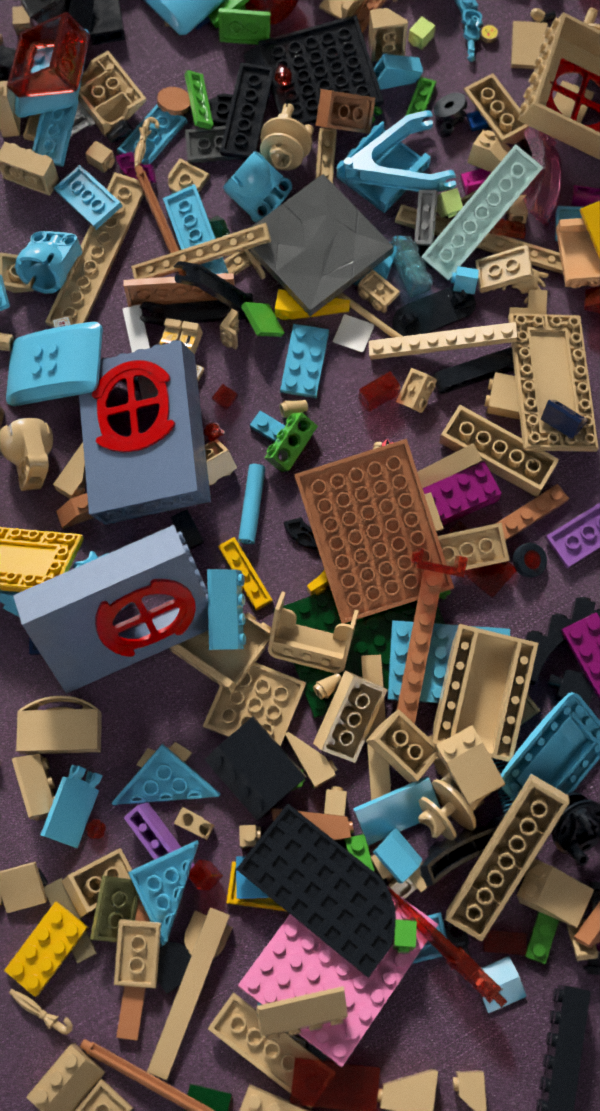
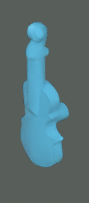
M473 9L464 10L461 21L465 25L463 36L468 40L469 56L467 59L469 62L475 60V41L479 40L480 28L478 26H481L483 23L481 21L482 14Z

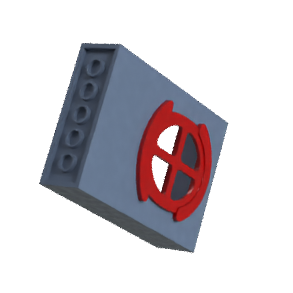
M173 340L168 344L154 345L152 348L138 349L128 354L122 353L113 358H102L100 360L98 387L91 393L79 395L89 515L106 525L211 502L196 362L193 352L181 340ZM136 376H144L150 379L155 384L158 395L136 401L134 378ZM126 379L128 403L107 408L106 405L110 392L118 382ZM159 404L158 416L153 425L146 432L139 433L137 410L142 407ZM129 411L132 433L130 436L124 437L117 434L111 428L108 417L113 414Z
M174 525L13 595L22 626L66 694L209 630L208 591L194 559L191 557L192 555L187 544L182 545L185 543V539L181 531L177 532ZM153 594H165L175 598L148 611L142 601L144 596ZM134 602L140 614L113 626V620L117 613L127 604ZM178 607V609H176V610H174V611H171V612H169V613H167V614H165V615H162V616H160V617H158V618H156V619H153L154 617H156V616H158V615H160V614H162V613H165V612H167V611H169V610H171V609H174V608ZM140 623H144V624H142V625H140V626H138V627H135V628H133V629H131V630H129V631H126V632H124V633L118 635L120 632H122V631H124V630H126V629H129V628H131V627H133V626H135V625H138V624H140Z

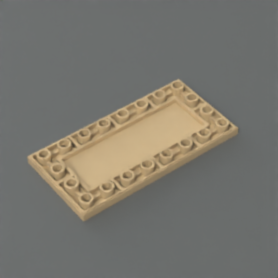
M510 313L508 316L509 323L516 322L518 342H511L523 449L529 451L597 452L599 447L581 317L577 315ZM548 400H557L588 419L587 423L573 439L541 420Z

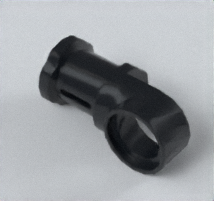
M450 923L447 926L446 932L451 948H454L457 960L455 964L462 965L473 962L474 959L470 956L468 948L469 940L467 933L462 930V934L459 937H453L450 929L454 925Z

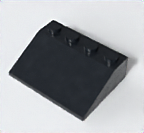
M254 716L223 741L205 759L257 821L266 817L272 811L271 809H274L307 777Z

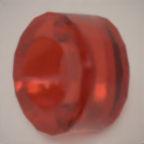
M279 65L274 79L281 85H287L291 82L292 73L284 65Z

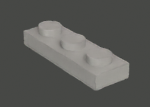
M419 190L415 245L431 246L434 242L437 190Z

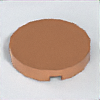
M167 87L158 93L157 104L163 112H170V115H182L191 108L189 94L181 88Z

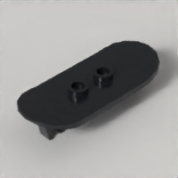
M453 286L398 309L393 316V329L402 336L433 332L472 315L476 309V301L472 294L465 293L464 290H461V292L453 291Z

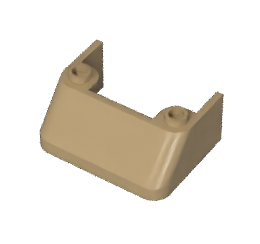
M282 591L274 612L268 646L269 654L277 659L332 673H341L345 669L359 610L354 611L351 625L338 624L334 629V633L297 625L296 614L289 609L283 608L286 592Z

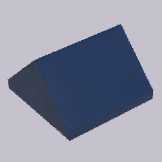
M548 400L541 417L542 421L571 439L578 434L588 421V419L557 400Z

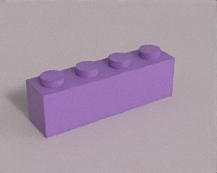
M149 803L137 805L124 817L154 860L181 848ZM192 863L190 872L196 868L194 863Z

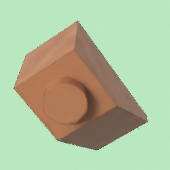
M87 493L71 498L56 511L62 529L94 518L89 515Z

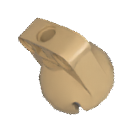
M38 418L18 419L0 430V451L7 460L16 465L21 491L41 489L49 468L48 455L53 446V433L50 426Z

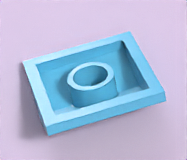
M396 828L392 830L373 852L400 884L419 868L423 860Z
M509 956L471 972L488 1013L527 997L521 979Z

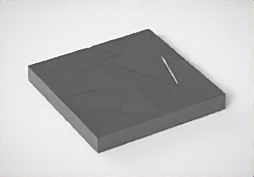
M322 174L252 226L266 223L271 242L248 249L309 316H312L392 255L394 246Z

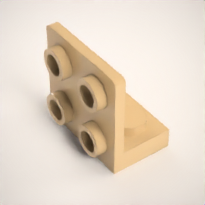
M323 0L320 4V9L338 19L353 16L364 0Z

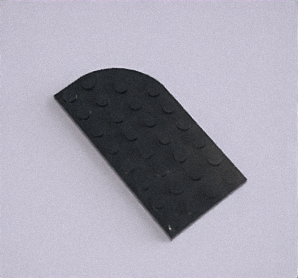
M287 804L236 870L369 978L389 951L395 934L396 912L388 887L378 874L291 805Z

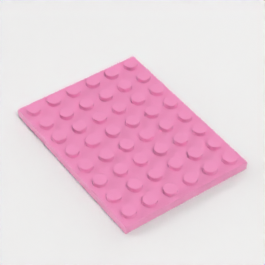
M389 887L388 890L394 902L396 919L417 921L416 948L410 951L409 954L398 953L396 949H392L391 945L387 954L368 978L290 914L238 984L240 989L261 1005L344 986L348 1017L343 1019L344 1023L331 1026L330 1023L322 1024L323 1028L314 1031L304 1028L301 1029L299 1034L340 1067L344 1065L439 925L404 898L398 897Z

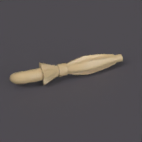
M148 117L144 120L142 128L139 127L141 136L135 148L134 167L139 166L144 158L146 140L152 130H149L150 124L153 123L155 128L159 129V122L154 117Z
M13 989L10 990L9 994L13 996L16 1002L26 1011L44 1020L48 1029L54 1028L59 1033L66 1035L72 1031L73 1024L67 1017L63 1021L66 1024L65 1026L58 1021L59 1016L47 1014L28 996Z

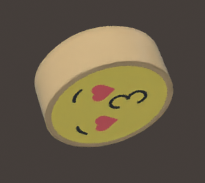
M493 25L484 26L481 30V39L486 43L496 41L498 36L497 28Z

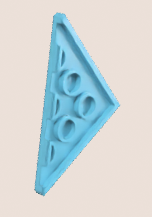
M162 743L111 804L219 797L221 793Z
M198 840L128 872L150 921L162 923L160 937L162 946L168 941L199 844Z

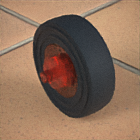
M522 544L514 552L513 565L521 576L527 578L536 577L544 572L547 566V556L543 548L538 544Z

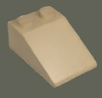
M483 130L473 143L467 163L493 172L511 148L506 143L501 142L494 132Z
M473 725L436 745L440 758L469 805L505 785Z
M119 848L65 877L62 883L80 918L96 910L102 875L131 879L128 872L132 868L123 851Z
M534 859L517 897L519 903L578 929L594 890L555 867Z

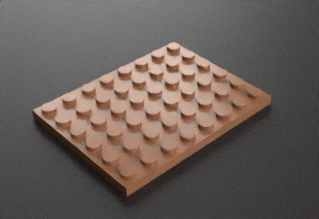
M407 439L294 474L341 623L352 621L355 610H359L357 619L418 600L423 570L443 573L440 593L454 589Z

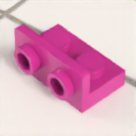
M479 169L461 174L460 178L466 195L478 190L492 172Z

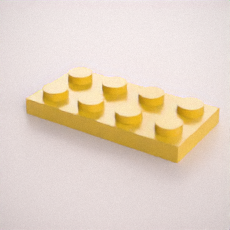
M55 902L4 971L34 997H37L89 927L59 902Z

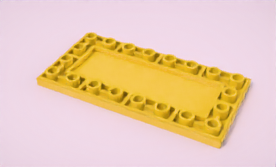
M0 527V590L22 592L68 572L84 540L83 535Z

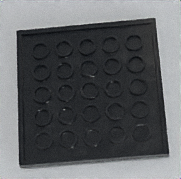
M357 15L258 41L265 65L274 67L275 70L271 90L279 114L282 112L283 105L287 104L288 106L289 103L294 106L292 119L299 121L304 126L316 123L321 89L376 98L375 106L384 105V99Z

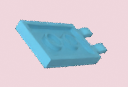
M71 765L68 778L62 777L41 836L78 848L99 792L98 789H95V786L100 783L103 775L88 771L86 781H83L81 778L84 776L86 769Z

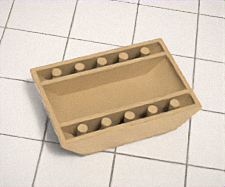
M459 624L452 643L436 712L432 743L439 744L473 725L491 758L509 762L515 752L538 643Z

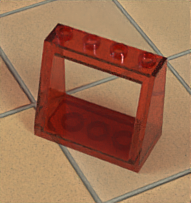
M68 12L20 32L7 87L19 98L77 91L90 35ZM54 47L49 67L32 73L31 69L34 65V56L36 55L37 48Z

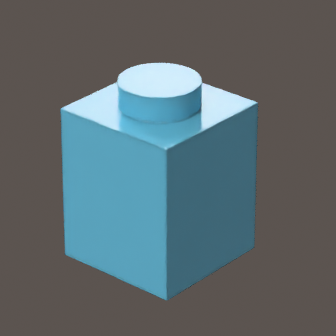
M457 266L456 273L453 272L451 277V283L454 284L453 291L461 292V290H464L465 293L475 294L479 270Z

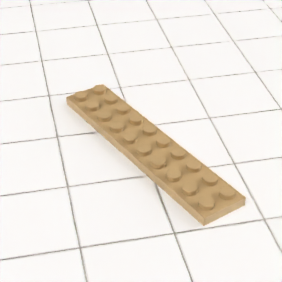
M114 172L107 190L121 202L122 207L97 230L90 224L81 244L83 252L70 269L67 279L61 287L45 321L46 325L54 327L52 320L65 316H71L73 324L87 322L144 196V192L137 179Z

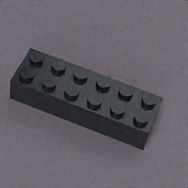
M558 984L557 988H554L552 999L555 1001L554 1010H551L549 1023H552L551 1032H548L546 1037V1045H549L548 1054H544L543 1057L545 1074L540 1078L539 1089L542 1090L541 1099H537L536 1111H574L591 994L589 990Z

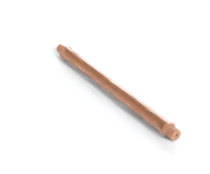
M142 166L135 167L136 177L169 252L180 251L152 190L146 172ZM184 270L178 271L179 275L186 276Z
M86 1039L82 1041L80 1048L86 1051V1054L187 1111H214L95 1042H89Z

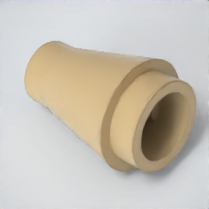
M306 400L284 401L279 406L283 418H288L293 413L308 411Z
M335 673L330 677L317 681L316 685L313 686V690L321 700L327 699L338 688L342 677Z

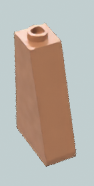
M271 809L273 822L283 809ZM298 811L335 841L351 838V834L354 833L352 821L348 822L347 816Z

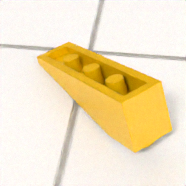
M278 289L275 304V316L282 320L343 313L350 310V300L334 298L312 316H309L286 290Z

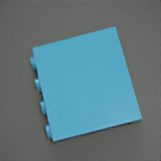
M382 121L378 126H374L367 137H363L359 145L355 149L353 148L346 158H352L386 132L384 130V122ZM400 142L374 163L380 167L424 173L430 166L431 157L426 153L421 157ZM341 160L336 167L339 180L383 213L407 191L357 182L347 184L344 161Z

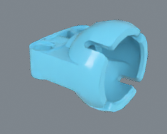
M254 151L222 188L257 223L283 202L292 189V183L289 179L284 178L260 153ZM279 185L283 186L285 191H282ZM257 210H261L263 212V216H260Z
M38 231L31 236V241L27 247L19 253L15 262V269L21 281L26 285L34 277L36 280L32 285V289L37 292L50 294L58 291L64 285L70 269L83 251L75 234Z

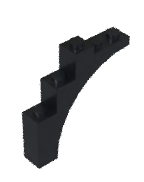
M587 597L576 598L573 602L569 619L563 614H552L545 636L539 631L527 632L524 640L538 643L530 679L531 685H535L541 668L548 656L556 647L566 641L561 633L563 628L596 612L600 617V609L594 610L596 602H592Z
M505 816L492 818L486 826L477 827L472 831L466 829L454 840L435 842L428 849V858L420 865V874L426 886L435 885L454 868L481 855Z

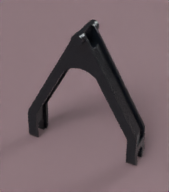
M178 261L173 267L183 269L186 272V276L176 274L174 277L175 282L199 287L218 300L175 304L143 302L139 307L151 312V316L141 315V321L165 326L166 318L180 320L182 323L183 321L192 323L223 321L231 309L238 312V320L246 319V322L250 323L241 306L245 302L253 303V294L244 293L202 265Z

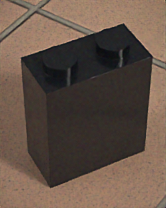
M94 0L90 32L92 45L126 40L119 0Z

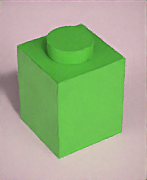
M396 919L392 949H396L398 953L409 954L410 951L416 948L417 921Z

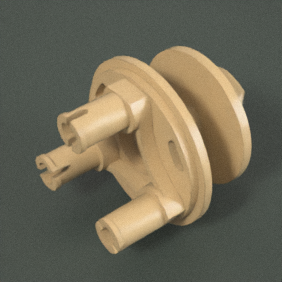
M289 103L288 106L287 104L283 105L282 112L278 117L268 120L263 125L260 135L262 141L260 146L261 155L274 168L280 170L297 168L312 148L313 126L309 124L304 126L299 121L292 119L294 106Z
M450 773L441 780L435 779L431 784L437 799L443 807L439 809L431 800L422 797L419 799V805L423 813L418 816L419 823L425 824L430 828L433 838H438L442 834L449 840H454L457 837L454 827L447 818L449 815L464 828L471 831L475 829L476 818L473 812L484 804L483 799L485 797L469 805L463 794L454 788L456 783Z

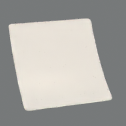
M344 314L333 342L363 352L374 324Z

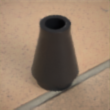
M124 118L119 120L106 136L111 143H114L130 135L133 128Z

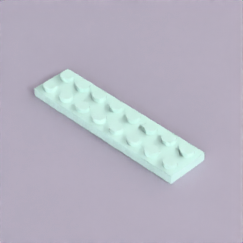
M515 144L421 256V259L449 281L452 273H456L457 266H461L541 172L543 167Z

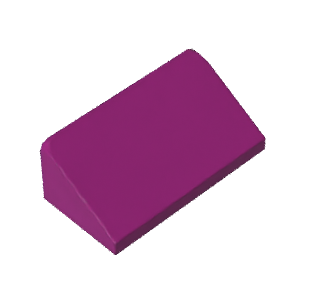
M574 185L572 205L585 207L600 201V188Z

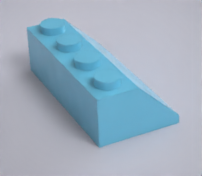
M207 569L209 650L244 649L246 644V635L243 633V625L246 623V617L243 613L245 595L242 594V586L245 583L244 575L240 570Z

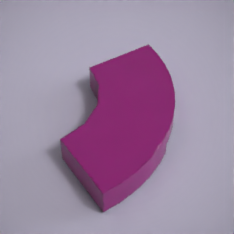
M128 152L116 156L121 170L128 177L137 179L134 167V153ZM141 163L139 166H142L146 172L150 184L157 183L153 165Z

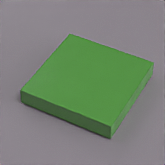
M245 302L241 306L257 336L281 337L285 334L269 304Z

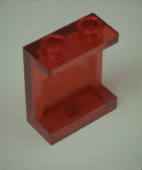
M417 548V551H413L411 563H414L415 568L464 577L468 557L456 556L454 567L423 561V548Z

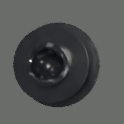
M568 793L569 804L550 834L552 835L554 845L560 852L570 855L580 866H584L589 861V857L584 852L593 848L600 841V803L588 800L581 793Z

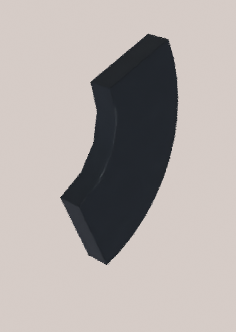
M302 517L283 522L287 533L294 541L306 548L318 550L312 529L304 522Z

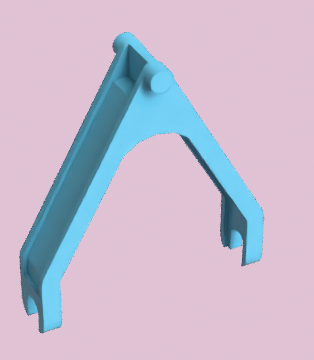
M426 110L405 116L352 158H346L344 160L346 183L353 184L357 182L419 192V190H437L441 192L453 189L456 186L455 181L445 183L448 179L456 178L453 170L425 174L380 167L374 163L410 134L431 129L433 127L432 120L422 122V120L433 117L432 112Z

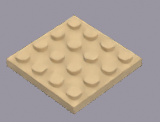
M255 662L233 693L220 685L203 727L229 737L254 716L281 747L285 733L288 731L303 694L306 682Z

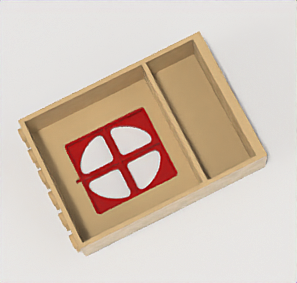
M563 12L559 18L554 19L551 27H547L543 37L545 40L538 50L540 55L534 63L535 71L529 78L530 86L524 93L525 101L519 109L521 114L518 121L600 160V121L591 125H583L577 122L581 105H585L600 113V104L585 98V91L589 80H593L600 87V30ZM567 73L582 75V82L578 93L557 84V78ZM553 91L574 100L575 104L570 118L564 116L556 107L552 96Z

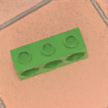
M302 412L293 413L287 418L286 426L278 432L276 441L267 449V455L264 459L280 472L291 469L318 427ZM299 422H300V424H301V429H300V430H299V428H298V423H299ZM289 437L291 438V445L288 443ZM279 452L282 455L281 460L278 457Z

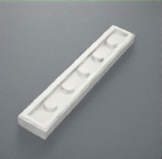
M140 304L123 308L132 352L138 349L150 348L145 322L140 320V316L143 315L142 309L139 308ZM137 376L142 400L156 397L158 390L155 384L144 376Z

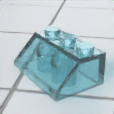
M394 236L391 242L394 246L391 257L410 298L430 291L433 285V278L426 271V263L424 258L420 257L418 253L417 243L412 240L411 236Z

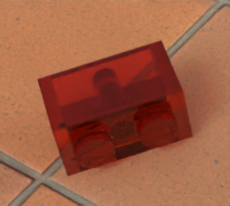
M389 371L360 388L358 398L366 410L370 412L399 395L401 385L392 372Z

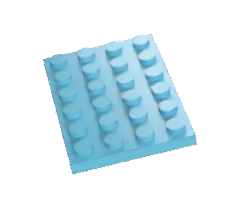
M392 620L387 700L398 701L413 622ZM434 623L419 702L439 703L452 643L459 625ZM471 626L510 636V629Z

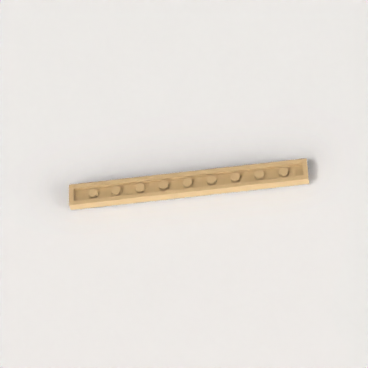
M401 204L395 223L416 229L417 209ZM436 215L434 235L439 236L452 220ZM489 232L477 246L479 249L497 254L528 245L531 265L563 274L560 253L494 232Z

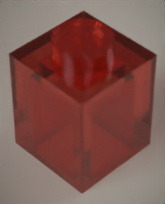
M199 859L191 868L188 878L199 890L210 891L223 875L211 861Z

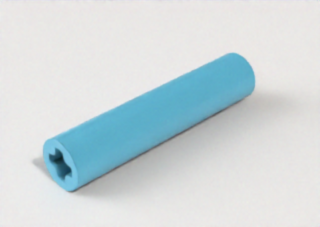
M250 464L248 469L238 541L243 544H255L266 469L265 466L260 464Z

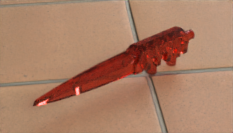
M388 889L395 903L410 921H417V929L446 959V963L456 970L458 974H461L464 980L469 982L472 988L480 993L482 998L484 997L489 1003L495 1000L503 1007L507 1002L500 994L503 989L461 947L456 948L419 912L394 891Z

